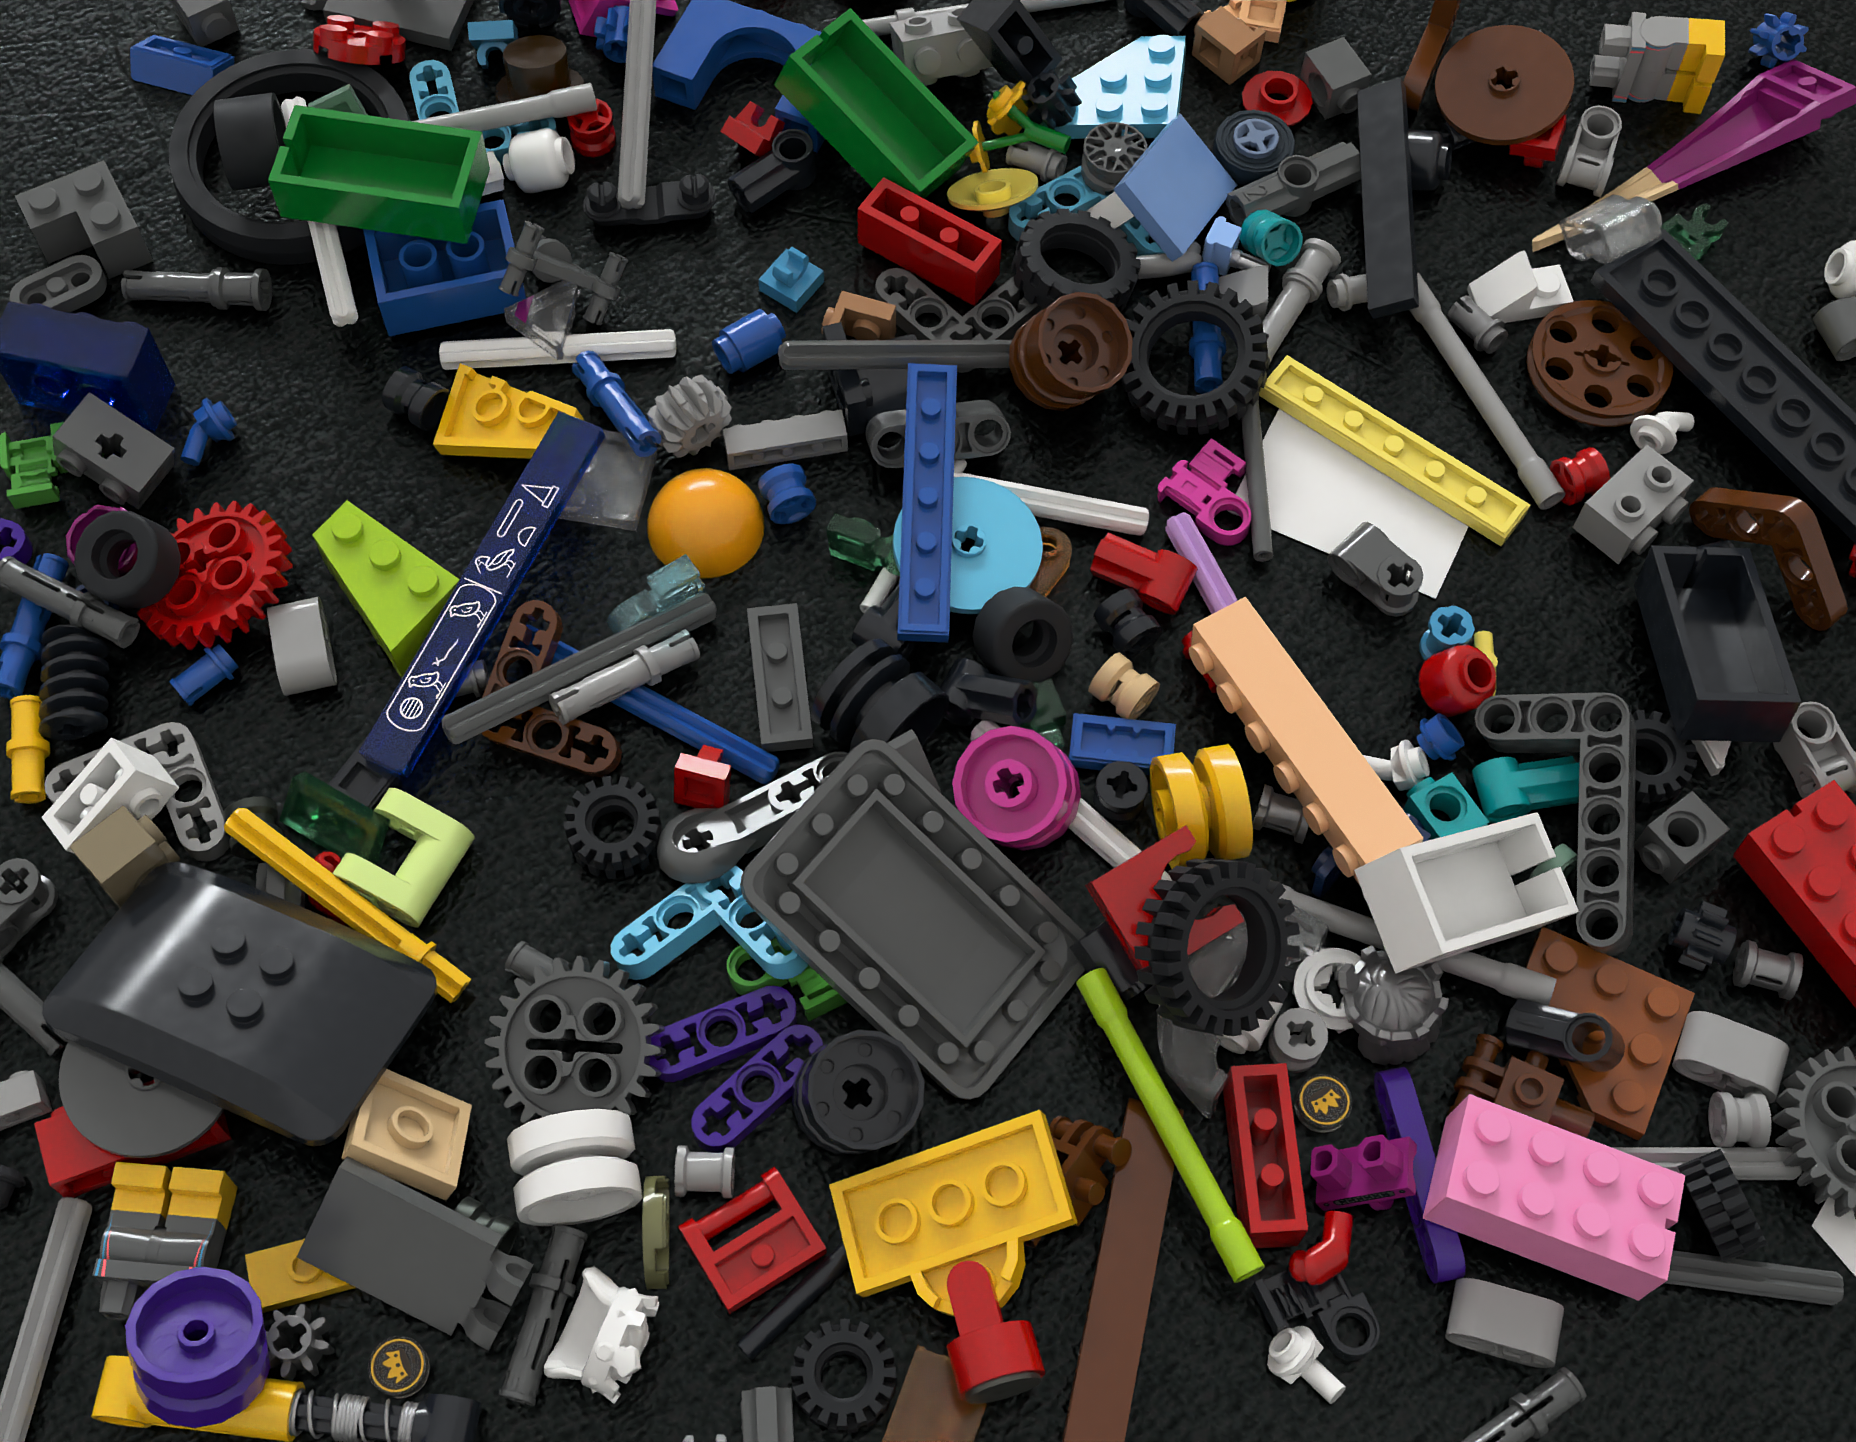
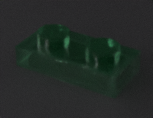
M304 771L292 777L279 821L342 858L346 853H352L376 864L391 820Z

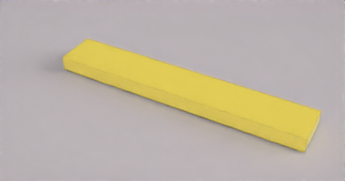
M1288 355L1267 378L1264 388L1260 387L1259 396L1501 547L1530 508V504Z

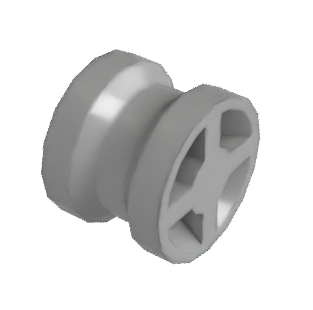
M1294 1008L1287 1010L1279 1016L1268 1038L1270 1058L1275 1064L1287 1063L1288 1072L1301 1073L1308 1071L1316 1065L1327 1045L1328 1030L1325 1022L1318 1014L1309 1009ZM1290 1032H1301L1299 1035H1290Z
M1728 1092L1713 1093L1708 1108V1123L1714 1145L1717 1147H1733L1736 1142H1745L1749 1147L1753 1148L1766 1147L1770 1140L1772 1122L1769 1103L1765 1095L1761 1092H1749L1743 1098H1734Z

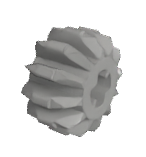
M703 375L695 376L692 379L686 376L674 387L669 385L668 391L664 395L657 396L655 398L656 405L650 408L647 415L650 419L649 423L662 436L659 445L661 447L664 446L668 453L672 452L679 458L688 453L696 455L701 448L705 446L711 447V442L715 438L723 436L722 428L729 425L732 420L729 414L732 407L720 387H716L711 380L708 381Z

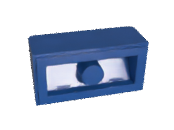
M152 35L130 48L131 77L135 81L194 95L207 81L234 65V56Z

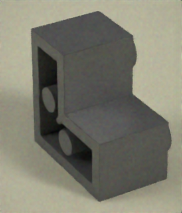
M104 160L15 195L26 221L49 264L92 246L109 279L123 274L125 270H133L153 262L138 226Z

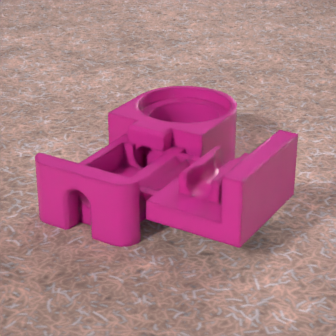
M1211 438L1189 463L1191 471L1187 469L1188 461L1180 460L1172 468L1170 479L1164 477L1159 483L1157 499L1161 503L1166 496L1170 497L1196 516L1195 525L1200 532L1218 544L1235 545L1244 540L1249 532L1251 511L1243 499L1227 489V483L1224 481L1231 474L1241 478L1245 473L1246 462ZM1231 510L1240 515L1242 524L1235 530L1226 531L1216 525L1214 518L1221 511Z

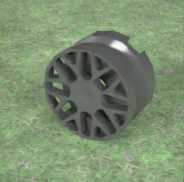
M1120 122L1100 124L1089 131L1084 140L1081 175L1085 184L1093 191L1105 195L1106 191L1114 192L1115 186L1147 149L1148 144L1143 134L1135 127ZM1122 129L1125 130L1124 136H1121Z

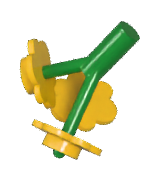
M1023 81L1018 82L1013 89H1010L1007 85L1003 86L999 91L993 93V98L988 104L987 123L991 125L992 132L996 135L1006 133L1008 136L985 141L979 121H973L972 133L979 143L969 157L972 163L979 162L983 173H987L988 169H990L987 153L989 150L1028 141L1063 154L1069 149L1071 136L1035 123L1026 115L1028 108L1021 99L1023 95L1027 94V90L1024 88L1026 84ZM1022 128L1025 129L1023 133H1019Z

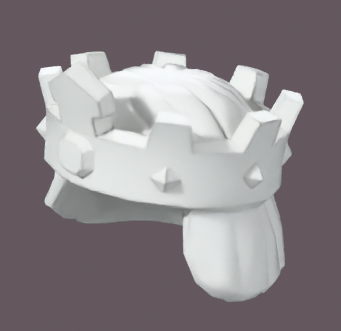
M593 1266L585 1268L582 1272L584 1279L579 1296L559 1341L547 1358L544 1365V1374L552 1379L581 1380L582 1385L591 1388L592 1393L599 1392L615 1404L621 1395L618 1391L619 1385L615 1381L618 1380L627 1384L632 1374L641 1369L640 1357L650 1335L646 1317L656 1316L659 1302L658 1296L640 1294L636 1288L628 1289L624 1286L619 1288L607 1275Z

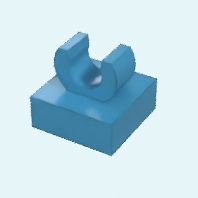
M513 20L468 22L469 41L474 49H478L477 59L483 69L488 68V55L491 51L499 50L503 52L508 44L519 39L518 28Z
M791 247L789 250L785 249L758 279L759 291L797 313L824 283V271L810 263L807 255Z

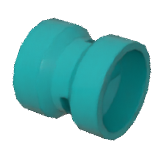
M1263 209L1251 213L1242 224L1240 235L1242 247L1248 253L1260 257L1263 261L1275 266H1283L1292 262L1299 254L1303 236L1296 223L1280 217V215Z

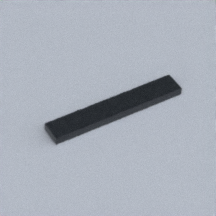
M1401 78L1357 91L1368 311L1373 319L1419 307L1406 87Z

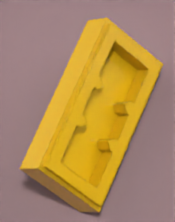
M305 1239L245 1254L249 1284L261 1300L263 1313L356 1287L297 1258Z

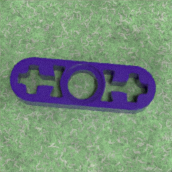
M765 986L665 1026V1031L651 1037V1045L662 1047L672 1043L676 1050H680L692 1045L689 1034L696 1031L699 1046L704 1054L696 1057L694 1046L679 1053L680 1062L676 1065L670 1066L666 1059L656 1060L663 1055L650 1057L649 1064L662 1072L661 1076L657 1077L658 1079L666 1082H676L766 1046L785 1028L796 1025L797 1010L795 1000L782 987ZM767 1003H773L776 1009L786 1008L781 1011V1021L779 1023L772 1024L768 1017L752 1022L755 1034L747 1036L745 1022L740 1013L748 1011L750 1022L764 1015L763 1006ZM718 1021H728L738 1030L735 1040L724 1047L714 1046L706 1038L708 1028Z
M792 1025L785 1028L695 1109L691 1125L695 1140L702 1149L710 1153H723L726 1147L737 1146L793 1095V1082L803 1060L796 1058L785 1067L786 1076L790 1078L787 1082L783 1081L777 1068L768 1062L774 1059L777 1067H781L790 1057L788 1045L791 1043L798 1047H802L806 1043L810 1044L808 1048L810 1056L823 1045L820 1035L813 1028L806 1025ZM753 1076H766L774 1083V1092L769 1099L763 1102H752L744 1096L743 1086ZM733 1095L739 1108L749 1116L746 1119H742L739 1110H737L726 1122L728 1134L722 1136L718 1132H713L709 1136L706 1135L708 1131L706 1119L711 1115L718 1120L724 1118L732 1110L731 1102L727 1099Z

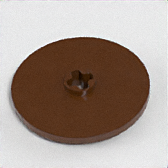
M1518 25L1487 27L1462 38L1442 59L1435 79L1437 106L1446 122L1461 135L1490 145L1518 144L1544 134L1563 117L1570 105L1574 90V71L1565 50L1548 35L1538 30ZM1503 80L1506 85L1512 84V87L1505 89L1502 84L1496 85V83Z

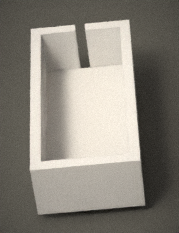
M1538 812L1405 846L1354 870L1395 974L1534 931L1579 912L1561 867L1549 870L1517 885L1513 883L1511 876L1556 857Z

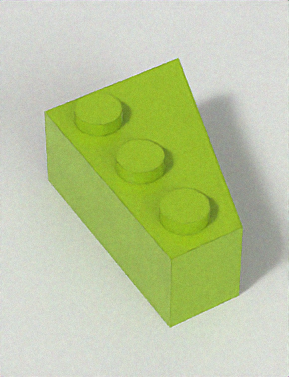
M346 501L312 534L325 565L355 610L358 611L377 643L383 648L401 679L412 669L455 594L454 600L415 666L462 617L457 615L450 617L449 612L452 606L467 603L460 579L349 501ZM469 606L453 607L451 609L452 615L454 613L464 615V612L469 610L467 609Z

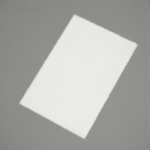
M1278 409L1263 439L1271 530L1330 554L1360 524L1369 522L1378 527L1391 542L1418 562L1423 571L1422 586L1418 592L1436 599L1469 526L1286 412ZM1245 474L1235 495L1243 499L1249 506ZM1227 510L1228 512H1231V513H1233V514H1236V515L1240 516L1239 514H1237V513L1234 512V511Z

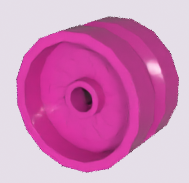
M1015 726L989 730L972 741L957 761L952 782L957 809L989 840L1000 846L1021 851L1045 847L1061 837L1075 819L1081 798L1078 773L1068 756L1034 730ZM1024 782V785L1017 787L1020 794L1013 797L1014 787L1018 783Z

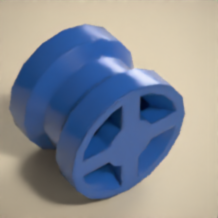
M791 463L776 466L763 474L758 481V489L761 496L769 501L767 510L770 519L774 523L790 524L808 516L816 507V499L813 492L805 488L806 475L800 465Z

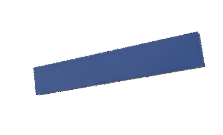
M908 363L898 641L948 643L957 365Z

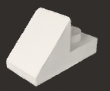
M1525 250L1518 252L1474 280L1467 288L1469 297L1472 298L1474 303L1492 319H1501L1504 323L1545 317L1557 307L1574 302L1560 265L1532 269Z

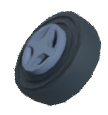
M1246 110L1239 111L1222 122L1216 131L1212 152L1237 184L1248 185L1276 172L1282 160L1293 156L1295 141L1291 129L1282 119L1270 112Z

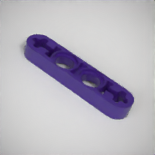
M1405 1067L1378 1071L1374 1076L1375 1094L1388 1140L1409 1136L1417 1144V1154L1413 1161L1416 1195L1405 1197L1427 1274L1433 1283L1464 1278L1465 1259L1458 1232L1423 1219L1436 1158L1411 1075Z

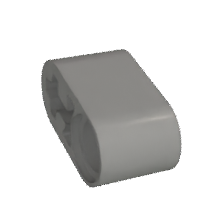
M320 597L268 607L267 616L275 666L283 694L288 696L337 685L329 629Z
M1693 1011L1687 1014L1672 1066L1678 1073L1720 1091L1728 1092L1738 1098H1743L1749 1092H1761L1765 1095L1768 1103H1773L1777 1098L1790 1049L1785 1042L1772 1035L1713 1013Z
M1460 1278L1455 1283L1445 1338L1458 1346L1527 1366L1552 1368L1555 1366L1564 1307L1553 1300L1491 1282L1472 1278Z

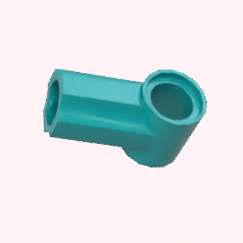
M1573 756L1518 764V760L1513 757H1499L1485 761L1472 770L1483 814L1489 823H1497L1524 816L1535 809L1579 803L1580 762L1577 763Z

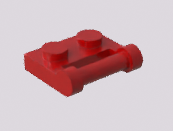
M775 1167L760 1175L761 1182L695 1222L693 1218H690L677 1226L684 1241L729 1314L827 1253L824 1243ZM771 1201L775 1202L780 1209L779 1212L713 1252L707 1242L708 1240Z

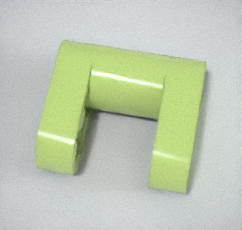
M389 788L375 808V815L389 827L416 841L394 876L362 857L346 853L332 874L385 914L406 925L418 928L475 837L467 827L450 816L402 790Z

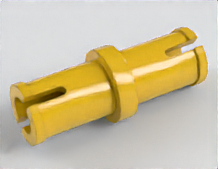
M34 695L17 696L10 700L11 740L6 742V756L11 759L12 791L10 799H14L17 803L31 804L46 799L44 786L45 759L50 755V743L38 732L39 723L41 722L39 708L42 701L39 696Z

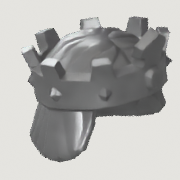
M1373 945L1361 950V959L1355 966L1345 963L1340 968L1338 978L1340 993L1343 994L1345 1014L1348 1017V1022L1359 1033L1358 1048L1363 1057L1371 1060L1372 1063L1387 1065L1388 1063L1392 1065L1402 1064L1403 1061L1410 1062L1417 1059L1418 1056H1421L1430 1049L1431 1042H1436L1440 1033L1439 1028L1442 1024V1014L1446 1011L1449 998L1442 997L1439 980L1443 971L1437 962L1431 966L1425 964L1395 974L1386 951H1376Z

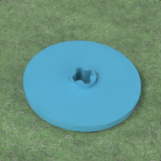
M954 477L950 612L979 614L984 604L999 591L1011 587H1030L1037 575L1042 559V536L1039 525L1031 510L1010 490L980 478ZM902 510L897 518L893 534V554L899 572ZM966 538L975 540L974 546L969 552L960 549L961 543Z

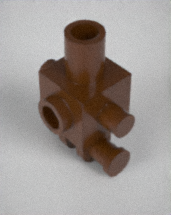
M1477 1035L1475 1040L1477 1046L1473 1056L1465 1057L1461 1067L1467 1075L1466 1077L1461 1076L1457 1078L1454 1090L1458 1095L1454 1105L1449 1108L1447 1115L1471 1094L1587 1138L1595 1114L1558 1098L1564 1079L1546 1071L1549 1063L1548 1057L1541 1053L1530 1051L1525 1062L1512 1056L1504 1067H1500L1494 1064L1497 1054L1503 1049V1042L1492 1035Z
M1057 1116L1051 1122L1049 1129L1077 1219V1224H1074V1226L1079 1227L1093 1205H1098L1104 1198L1105 1188L1109 1181L1101 1172V1166L1106 1159L1116 1166L1126 1164L1131 1156L1132 1146L1126 1138H1115L1111 1130L1106 1127L1094 1125L1092 1122L1083 1119L1072 1122L1068 1117ZM1043 1236L1025 1241L1024 1244L1035 1248Z

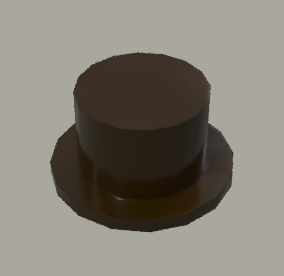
M544 35L527 36L511 42L503 50L506 76L496 86V101L500 104L544 95L552 90L584 84V79L578 72L569 68L566 46L561 40Z

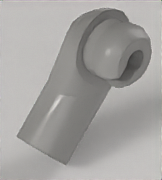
M1194 241L1184 255L1173 262L1165 253L1137 256L1136 259H1140L1141 262L1138 279L1162 278L1191 273L1193 266L1203 260V257L1200 255V245Z

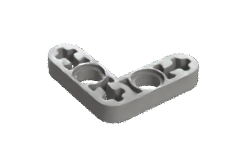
M169 722L120 740V742L143 752L148 750L151 755L155 756L178 787L184 782L191 780L202 783L201 793L196 799L189 802H179L175 799L174 794L166 803L178 839L191 857L207 862L216 860L224 855L230 847L229 839L231 836L224 830V811L199 745L189 729L181 723ZM176 740L179 744L177 749L179 753L169 757L167 754V744ZM102 748L61 763L51 770L46 777L44 786L45 793L52 803L67 789V783L73 781ZM202 815L210 828L211 840L207 843L202 844L198 839L200 832L192 817Z

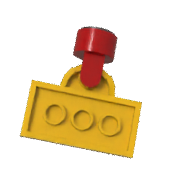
M1041 1110L829 1184L856 1294L867 1297L912 1281L917 1294L932 1308L943 1314L955 1317L960 1336L947 1345V1351L961 1399L967 1400L971 1404L988 1403L1018 1395L1040 1384L1041 1378L1045 1375V1369L1031 1322L1024 1320L1004 1322L1001 1308L1006 1305L1019 1288L1026 1265L1024 1242L1077 1224L1046 1115Z

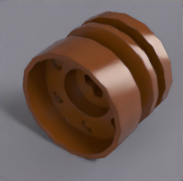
M1075 292L1059 297L1017 330L1010 344L1009 367L1015 384L1028 400L1044 409L1064 411L1082 405L1095 395L1112 387L1125 375L1132 359L1133 338L1127 320L1113 303L1097 294Z

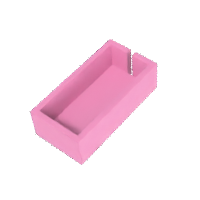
M1469 1094L1446 1117L1423 1219L1639 1301L1668 1280L1676 1233L1667 1229L1678 1222L1685 1175Z

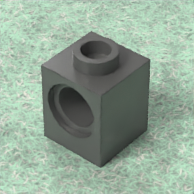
M1342 37L1305 52L1299 79L1306 83L1312 94V102L1326 120L1341 113L1347 114L1355 111L1358 108L1357 91L1368 88L1372 74L1347 40Z
M1691 791L1647 825L1634 843V848L1639 852L1642 862L1649 870L1660 874L1671 884L1714 850L1730 829ZM1668 834L1679 837L1686 847L1675 844Z

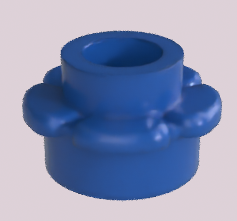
M1440 713L1430 720L1423 718L1420 721L1419 728L1421 733L1417 736V741L1423 751L1433 760L1441 757L1444 760L1453 761L1456 758L1455 752L1464 746V740L1454 724Z

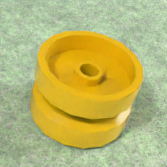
M1225 744L1199 749L1193 764L1183 752L1153 757L1150 765V789L1159 839L1161 840L1187 825L1196 840L1190 851L1174 857L1169 862L1171 868L1173 869L1176 866L1187 867L1186 861L1192 859L1204 860L1208 849L1216 859L1234 860L1249 857L1253 844L1251 807L1242 768L1231 746Z

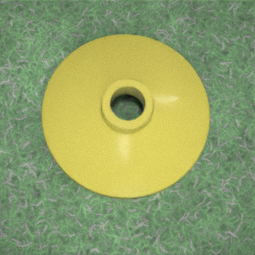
M1018 168L988 170L987 173L978 172L966 176L951 185L947 191L948 202L959 209L983 212V216L987 218L1001 217L1009 213L1011 206L1022 202L1035 193L1038 189V178L1033 172Z

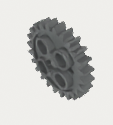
M577 956L572 971H570L565 959L554 958L552 975L544 967L536 965L533 967L534 984L520 978L514 980L516 988L520 993L517 999L501 995L499 1000L509 1011L506 1017L490 1016L489 1019L491 1023L501 1028L500 1036L485 1039L486 1045L499 1048V1056L490 1059L485 1064L486 1067L502 1069L503 1075L492 1084L493 1089L504 1090L510 1088L512 1091L506 1099L504 1106L507 1109H514L523 1104L525 1105L520 1119L522 1123L525 1124L536 1120L540 1115L545 1117L568 1111L587 1109H619L625 1114L635 1115L637 1111L630 1098L633 1095L650 1098L652 1093L642 1081L645 1076L660 1077L662 1073L656 1067L649 1064L650 1057L666 1054V1049L651 1045V1037L660 1034L665 1029L662 1025L648 1024L647 1018L658 1009L656 1004L638 1003L646 988L643 985L636 984L625 989L629 972L620 969L609 979V962L599 960L590 973L588 958ZM556 1003L561 1010L560 1024L553 1031L546 1032L540 1022L541 1013L547 1005ZM609 1005L615 1012V1025L610 1032L600 1035L594 1028V1016L601 1007ZM531 1039L571 1042L578 1039L592 1043H620L623 1046V1050L620 1054L576 1052L573 1054L558 1050H531L528 1043ZM550 1058L556 1065L557 1075L550 1086L543 1088L536 1079V1069L542 1060ZM603 1060L611 1069V1080L606 1088L597 1091L590 1083L589 1074L594 1064Z
M1843 1047L1834 1055L1829 1049L1824 1050L1815 1058L1810 1057L1795 1068L1796 1071L1782 1082L1786 1090L1777 1096L1775 1102L1784 1109L1772 1117V1122L1787 1129L1784 1134L1775 1139V1142L1778 1145L1791 1147L1793 1154L1783 1162L1785 1166H1800L1804 1171L1797 1181L1799 1187L1813 1182L1818 1187L1814 1200L1817 1204L1830 1197L1835 1200V1216L1841 1217L1853 1209L1856 1219V1056L1854 1057L1849 1047Z

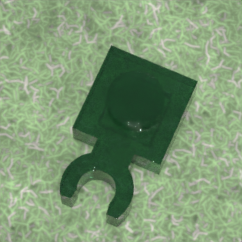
M1706 203L1699 205L1694 210L1689 222L1678 213L1647 234L1644 240L1661 229H1665L1689 254L1698 260L1706 255L1711 243L1717 241L1722 236L1728 222L1723 219L1714 225L1706 223L1704 219L1711 208Z

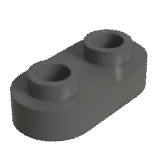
M75 255L20 280L10 292V303L19 319L24 323L44 325L100 298L106 290L107 279L97 260L87 255Z

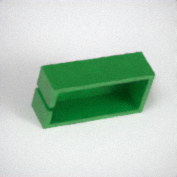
M851 8L825 27L820 36L816 34L788 57L774 84L873 189L884 177L925 199L962 167L979 143Z
M294 105L283 136L285 146L279 147L268 179L281 217L468 244L490 171L481 131Z

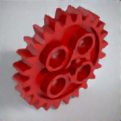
M232 501L226 511L218 502H215L209 515H205L197 508L194 511L193 521L187 524L185 520L178 518V531L174 534L171 533L177 541L181 555L179 576L171 591L158 603L140 608L137 612V615L146 623V626L160 640L164 638L172 647H176L181 642L188 650H192L198 641L205 647L211 648L215 637L218 635L226 643H229L232 638V630L236 627H239L245 633L249 632L248 619L254 616L263 620L266 615L261 607L265 603L277 604L279 602V599L273 594L274 588L288 585V581L281 573L291 569L293 566L286 557L292 552V548L285 541L287 535L265 510L259 512L251 503L243 509L237 501Z

